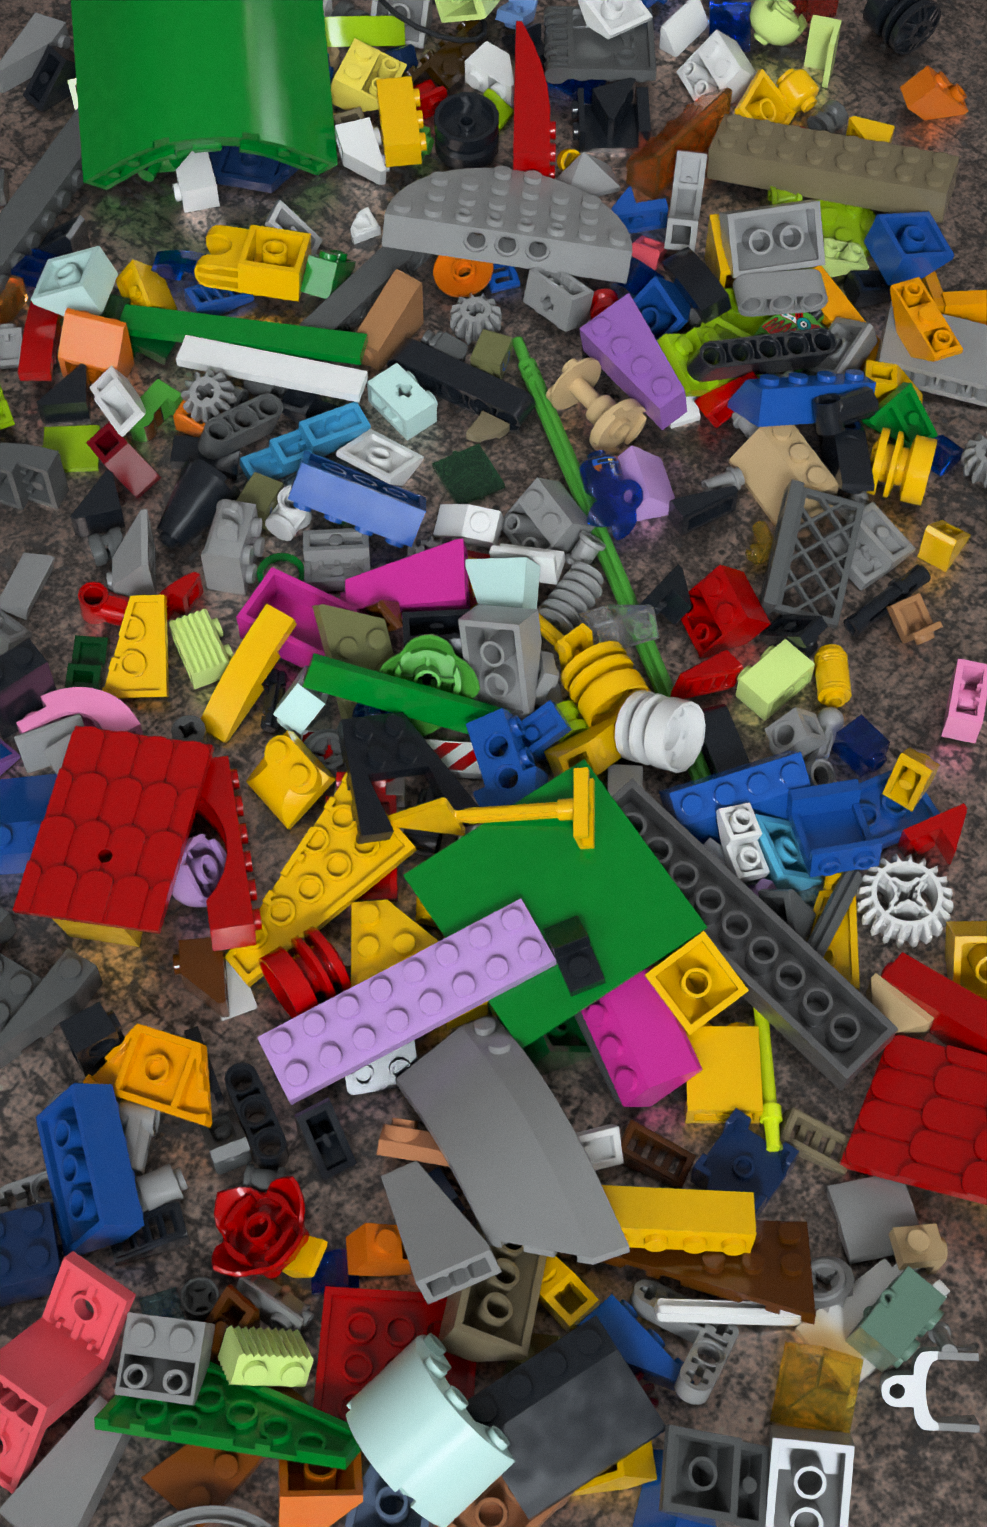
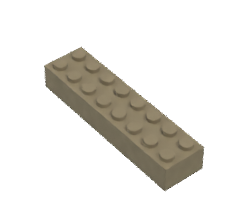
M724 114L709 147L707 178L770 190V186H773L776 189L788 191L795 195L799 193L803 197L888 213L929 211L935 222L942 223L955 188L960 156L949 155L945 152L922 150L917 147L889 144L885 141L867 140L857 136L834 134L825 130L818 131L801 128L797 125L779 124L769 120L752 119L736 114Z

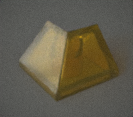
M785 1341L770 1422L796 1428L850 1433L864 1359L824 1346Z

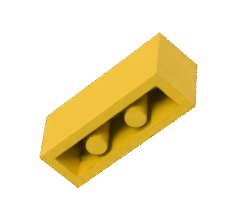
M412 76L376 79L377 102L386 167L422 164L421 151H427L425 132H419V129H424L422 110L416 111V107H420L419 88L413 89Z

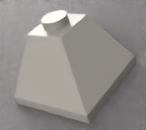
M147 509L139 511L112 558V572H107L106 574L109 592L126 597L157 595L156 546Z

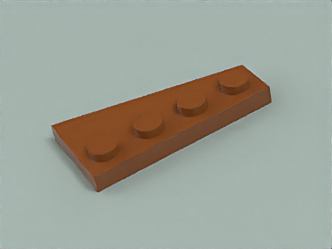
M267 1386L309 1405L308 1401L291 1387ZM186 1444L141 1478L177 1511L198 1506H226L266 1457ZM201 1523L194 1526L208 1527L211 1523Z

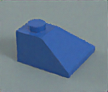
M654 276L633 299L656 340L665 334H676L689 320L691 308L673 282L658 276Z

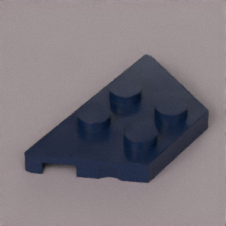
M222 146L221 151L208 152L216 184L273 193L299 170L264 156L239 152V147Z

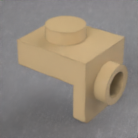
M936 1223L893 1227L889 1233L899 1270H904L908 1266L912 1269L925 1267L928 1275L936 1274L947 1260V1244L945 1239L940 1237Z

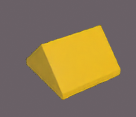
M763 68L757 71L735 108L736 115L758 120H769L789 125L796 112L789 109L783 94Z
M705 931L701 932L644 975L688 1035H691L749 991Z

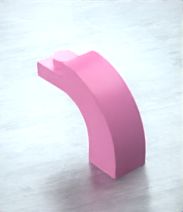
M88 687L63 688L40 696L44 708L39 711L30 712L22 720L16 722L19 733L22 734L75 714H80L84 726L111 731H127L143 735L140 722L124 702L110 693Z

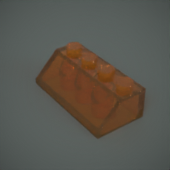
M727 87L701 95L695 102L689 103L675 120L672 119L666 124L664 130L656 137H651L644 148L630 156L626 164V183L652 200H655L674 181L677 150L704 153L709 150L724 114H730L732 90Z

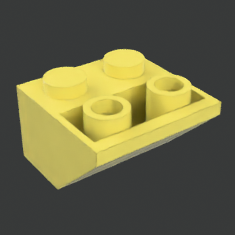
M354 38L331 84L332 104L346 111L361 107L362 112L378 110L376 79L402 77L407 64Z

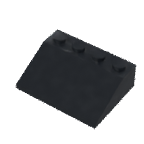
M597 1315L467 1400L469 1405L466 1407L475 1422L490 1428L496 1426L508 1438L510 1445L507 1449L516 1461L501 1476L530 1521L665 1431V1423Z

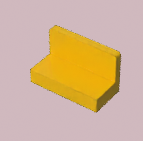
M132 259L116 278V284L124 304L178 310L163 273L159 268Z

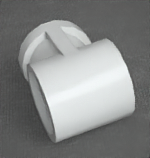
M292 485L284 487L277 496L278 504L265 521L267 529L274 536L284 541H291L297 531L308 526L312 520V511L306 512L293 508V501L288 500Z

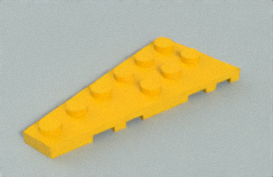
M347 772L333 797L330 796L325 804L324 811L314 826L309 828L280 873V878L272 890H269L263 898V904L259 908L262 930L255 931L256 945L230 949L225 956V959L248 987H251L264 976L258 959L279 946L291 954L293 952L292 938L298 935L305 941L303 935L305 930L312 926L318 930L322 929L350 906L352 902H355L417 851L416 847L399 827H392L394 832L390 840L357 844L356 835L358 831L356 821L352 819L351 806L353 802L351 790H347Z

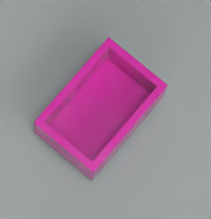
M271 567L236 618L241 639H244L266 604L295 619L297 625L278 653L280 658L303 668L305 665L309 666L313 653L325 656L312 606L325 604L358 613L359 608Z

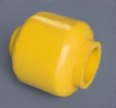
M791 68L777 80V88L783 94L791 111L797 113L802 110L806 113L816 105L819 86L804 69L795 70Z

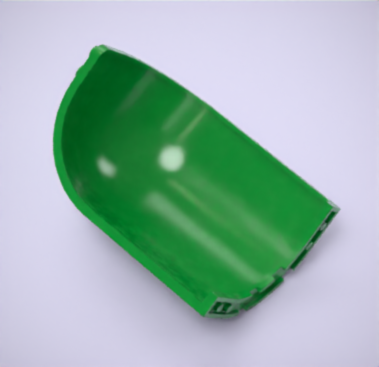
M71 0L84 183L108 190L155 163L177 157L176 151L193 148L194 153L221 151L222 146L239 147V152L264 156L317 176L338 165L323 0Z

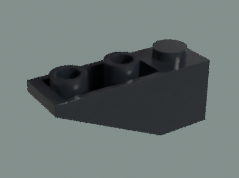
M855 421L846 424L845 430L839 434L824 435L821 455L841 490L850 494L874 491L875 484L866 433L861 423Z

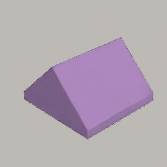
M632 445L617 456L621 464V472L616 462L607 464L599 471L616 526L668 515L669 502L675 499L660 457Z

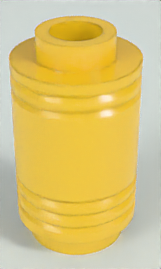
M824 645L817 650L814 656L817 698L821 704L827 707L838 708L843 706L852 697L848 656L839 645Z

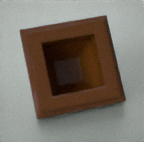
M381 599L365 607L369 615L385 619L388 632L400 629L403 626L399 602Z

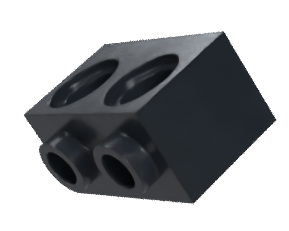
M100 1001L59 1023L69 1049L85 1078L88 1075L94 1076L107 1062L105 1057L114 1047L119 1046L125 1038L121 1031L123 1030L113 1010L106 1013Z

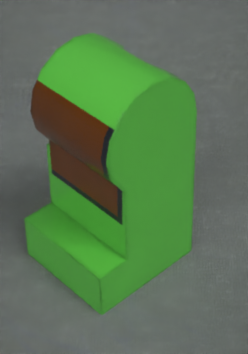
M157 379L140 397L146 414L129 430L131 437L138 442H148L155 438L158 427L170 415H174L183 401L179 391L160 379Z

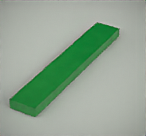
M315 653L312 655L302 686L388 712H403L406 717L468 735L466 723L501 709V707Z

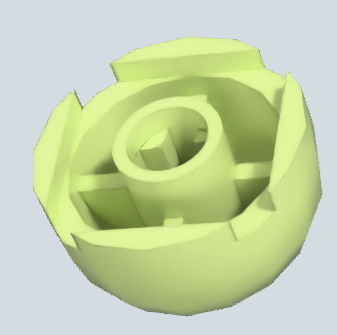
M755 0L750 12V23L755 30L754 37L765 46L768 43L775 46H785L794 42L807 28L808 23L802 14L799 18L794 14L793 10L796 7L788 0Z

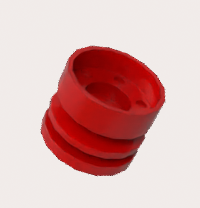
M314 926L303 932L305 941L298 935L291 939L294 957L279 946L258 959L259 966L270 989L291 1019L319 1005L316 993H319L327 1001L336 996V992L340 994L352 986L345 965L337 950Z

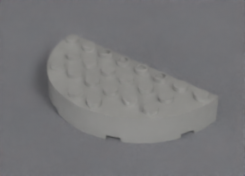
M496 166L495 168L436 171L400 190L388 204L384 216L383 247L526 269L540 267L545 268L546 272L558 273V271L572 276L627 283L632 257V241L621 219L608 206L602 203L599 197L590 195L565 182L542 176L540 172L535 170L524 172L512 170L507 166Z

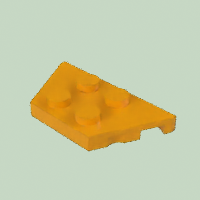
M137 1023L126 1034L124 1041L108 1053L105 1057L107 1062L94 1076L88 1075L83 1080V1083L113 1084L115 1097L211 1128L212 1111L207 1046L199 1042Z

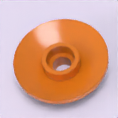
M439 255L434 264L433 276L436 285L443 293L458 298L469 297L470 293L473 295L477 294L487 286L493 275L494 264ZM464 273H469L467 276L461 277Z

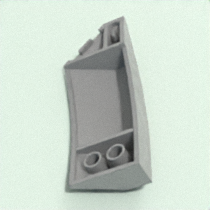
M496 1016L479 1018L473 1023L459 1027L396 1078L397 1086L425 1124L450 1166L482 1229L488 1245L502 1248L504 1244L513 1243L523 1245L524 1252L554 1258L557 1252L577 1255V1262L591 1265L630 1252L629 1244L573 1127L539 1071Z

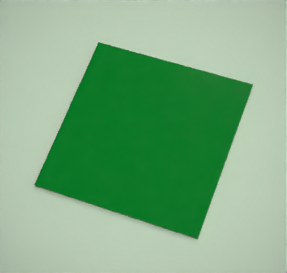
M585 759L513 805L557 802L558 799L573 798L574 768L588 767L589 778H593L595 781L594 849L579 848L573 837V820L559 821L558 818L483 823L403 875L445 938L522 899L551 950L543 929L578 916L589 936L590 945L606 983L571 997L558 965H555L489 1000L488 1002L522 1049L708 928Z

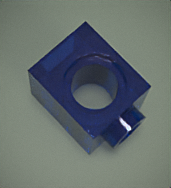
M861 714L836 733L832 750L861 778L870 770L876 772L886 763L890 741Z

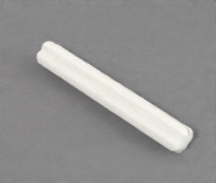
M658 1298L653 1308L655 1319L658 1322L798 1326L802 1323L800 1315L781 1310L780 1314L765 1311L766 1305L752 1301L738 1303L731 1300Z

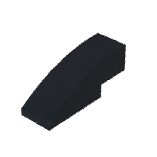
M689 247L661 262L663 268L690 308L695 309L704 324L732 309L726 290L706 264Z

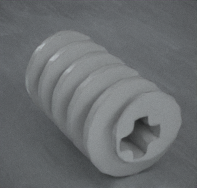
M575 562L563 576V579L556 585L555 590L549 594L548 599L541 604L539 613L563 635L568 634L574 629L573 626L580 625L581 617H585L588 614V608L595 605V598L602 596L603 590L600 586L604 580L602 574L587 563Z

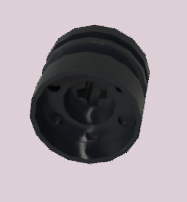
M868 0L863 12L864 23L877 35L883 37V41L900 55L909 54L922 46L934 33L941 17L940 6L933 0Z

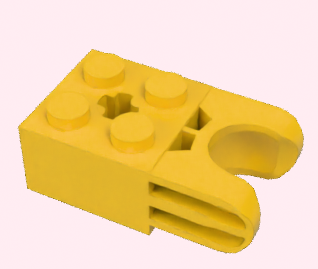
M252 224L250 229L225 225H215L209 229L206 235V246L210 254L203 255L197 261L194 269L195 278L199 284L209 288L299 302L308 256L311 255L310 233Z

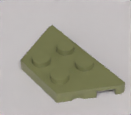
M325 604L312 606L326 657L378 672L383 663L394 656L385 619ZM336 697L341 719L372 716L378 709Z

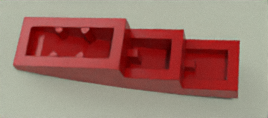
M32 301L24 327L18 375L20 381H52L53 364H56L57 350L62 333L60 325L62 315L34 305Z

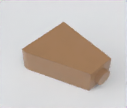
M398 269L393 272L356 332L367 334L368 343L362 360L363 365L371 366L380 371L403 340L411 338L424 324L422 282Z

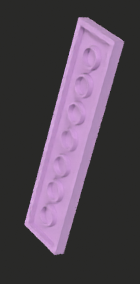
M519 899L257 1038L288 1101L293 1105L557 965L556 959L522 899Z

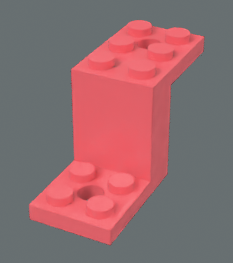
M74 1251L63 1258L42 1317L0 1349V1439L3 1443V1446L0 1445V1486L11 1494L28 1477L45 1430L102 1382L127 1319V1313L130 1311L136 1296L135 1293ZM85 1300L90 1302V1304L93 1307L94 1313L90 1312L86 1308Z

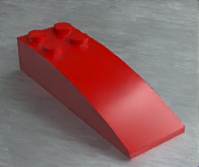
M516 21L513 170L524 172L535 170L540 172L542 176L555 179V165H549V162L556 161V143L550 142V140H556V121H550L548 86L534 43L523 22Z

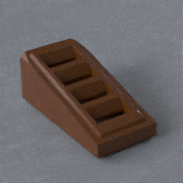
M630 1119L620 1131L624 1161L622 1165L676 1189H681L696 1155ZM631 1138L637 1141L633 1151L627 1148ZM645 1145L651 1147L647 1158L641 1156ZM661 1151L666 1154L661 1165L658 1166L654 1163ZM675 1157L680 1161L674 1174H672L668 1169Z

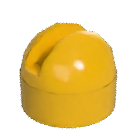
M571 148L560 151L556 159L557 166L561 171H564L580 153Z

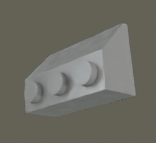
M809 199L719 213L722 246L732 278L749 273L787 271L826 265L820 201Z

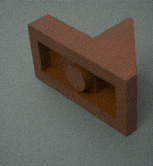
M231 1284L225 1288L205 1320L206 1323L215 1324L210 1362L220 1366L218 1355L226 1328L231 1325L233 1328L239 1326L241 1329L245 1326L248 1329L253 1326L256 1330L260 1328L259 1309Z

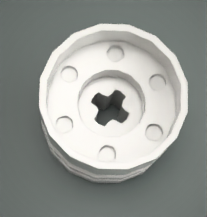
M647 690L635 691L626 699L617 717L614 737L617 751L622 758L629 761L652 765L674 773L684 772L694 764L701 751L706 727L704 713L700 706L692 701L676 697L669 698L663 694H655Z

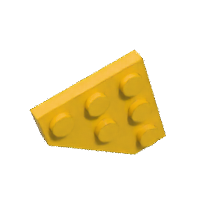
M388 900L352 902L351 988L439 941Z

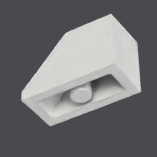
M192 151L176 169L178 183L172 184L176 202L182 201L184 213L220 206L217 184L208 152L194 153Z
M440 504L433 536L451 541L463 538L466 544L490 549L492 545L498 546L504 517L499 510L480 506Z

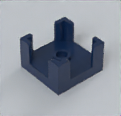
M735 1108L727 1119L719 1139L708 1154L703 1153L693 1166L690 1182L702 1190L754 1192L755 1219L757 1220L795 1166L799 1150L783 1141L779 1151H767L766 1141L749 1130L751 1118Z

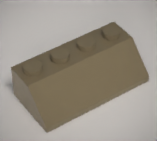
M470 1209L466 1214V1219L486 1241L482 1229L472 1209ZM513 1243L504 1244L502 1248L490 1246L502 1272L448 1296L438 1339L446 1348V1352L471 1362L524 1360L528 1356L547 1256L524 1252L523 1245Z

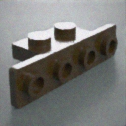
M481 20L462 21L456 27L458 33L455 37H469L467 34ZM441 40L438 43L441 49L436 53L431 49L420 59L421 67L416 69L413 65L402 77L412 76V83H414L427 72L439 87L443 85L448 91L465 75V60L479 47L474 42L455 43Z

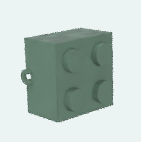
M908 1266L888 1285L873 1306H867L864 1309L862 1320L845 1341L881 1372L891 1365L897 1369L913 1355L921 1344L915 1338L918 1336L921 1339L927 1331L932 1330L944 1315V1312L939 1307L946 1300V1297Z

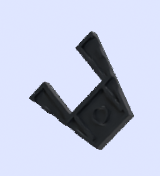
M403 712L340 720L337 731L342 761L346 763L348 776L346 784L347 790H351L353 802L351 813L352 819L356 821L357 844L390 840L394 832L371 782L425 775L436 799L447 798L454 810L479 807ZM462 822L465 827H468V826H471V825H478V824L482 825V824H483V823L469 824V823H464V822Z

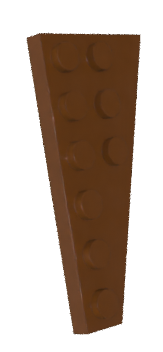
M756 1220V1237L751 1252L731 1256L715 1251L691 1254L684 1250L672 1249L651 1252L645 1248L629 1247L630 1252L602 1262L619 1268L626 1265L646 1270V1276L660 1279L662 1275L681 1280L680 1286L738 1303L749 1300L766 1305L765 1311L780 1314L781 1310L800 1315L803 1322L813 1325L815 1323L816 1313L808 1225L804 1221Z

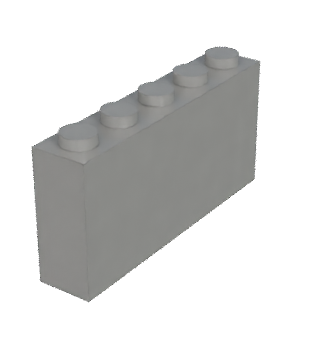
M891 301L884 320L876 361L899 365L921 391L987 407V325L942 314L962 346L963 352L935 362L913 358L896 332Z

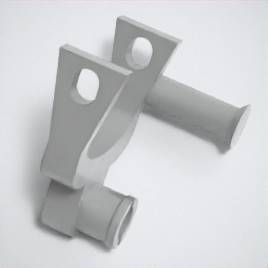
M938 1321L932 1330L928 1331L930 1340L936 1343L937 1346L918 1348L912 1359L911 1370H899L892 1367L883 1371L880 1376L879 1385L881 1395L885 1402L891 1406L912 1407L916 1422L923 1430L980 1433V1425L975 1415L934 1417L928 1410L926 1378L933 1361L937 1359L979 1361V1353L974 1344L955 1345L951 1338V1328L949 1325ZM893 1384H899L897 1387L891 1388Z

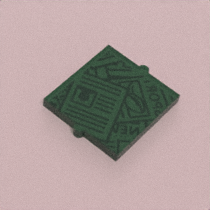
M480 444L460 452L453 451L452 455L432 463V468L455 504H468L477 499L484 500L485 496L505 488V483Z

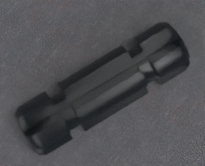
M272 669L266 680V686L269 688H265L262 710L265 716L261 718V729L269 733H276L281 728V725L277 722V717L273 713L285 694L283 686H286L287 674L278 669Z

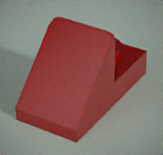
M963 803L904 829L898 843V847L904 857L915 852L923 854L936 845L947 864L951 865L968 808Z

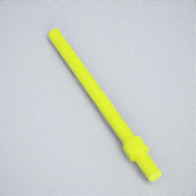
M753 1007L755 1026H759L763 1113L760 1116V1123L764 1125L766 1150L777 1152L781 1147L779 1124L783 1119L781 1105L777 1103L770 1024Z

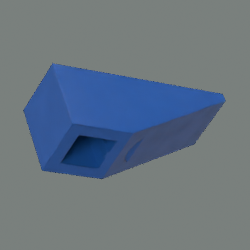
M611 1294L577 1325L579 1327L597 1315L634 1376L640 1371L644 1374L643 1380L675 1391V1382L684 1362L678 1357L674 1360L663 1349L665 1343L653 1329L649 1328L647 1331L636 1320L638 1314L626 1300L622 1299L619 1302Z

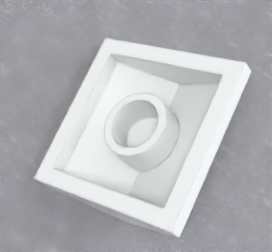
M577 0L586 25L607 39H611L644 24L653 17L641 0Z
M372 429L337 450L336 453L338 458L390 485L403 486L422 463L424 457Z

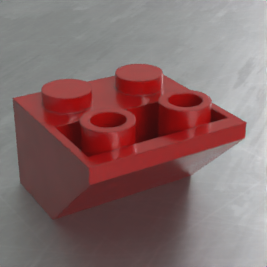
M721 564L688 591L692 607L681 618L701 658L745 645L771 624L744 571Z

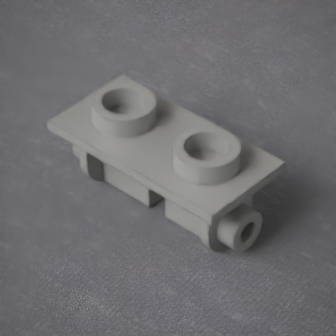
M264 1275L239 1277L236 1289L259 1309L260 1320L270 1326L272 1330L277 1328L279 1331L284 1328L287 1331L291 1328L292 1331L296 1329L301 1331L302 1325L307 1327L312 1321L314 1313L309 1311L310 1306L288 1292L280 1301L276 1299L282 1287L271 1279L266 1278Z

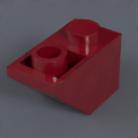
M110 421L86 442L101 462L137 499L162 478L126 435L122 437L118 434Z

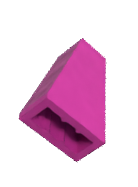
M455 539L345 579V592L340 593V599L358 607L359 613L367 615L369 614L366 612L365 607L368 604L381 599L399 602L401 618L402 612L470 609L469 576L465 567L468 551L464 539Z

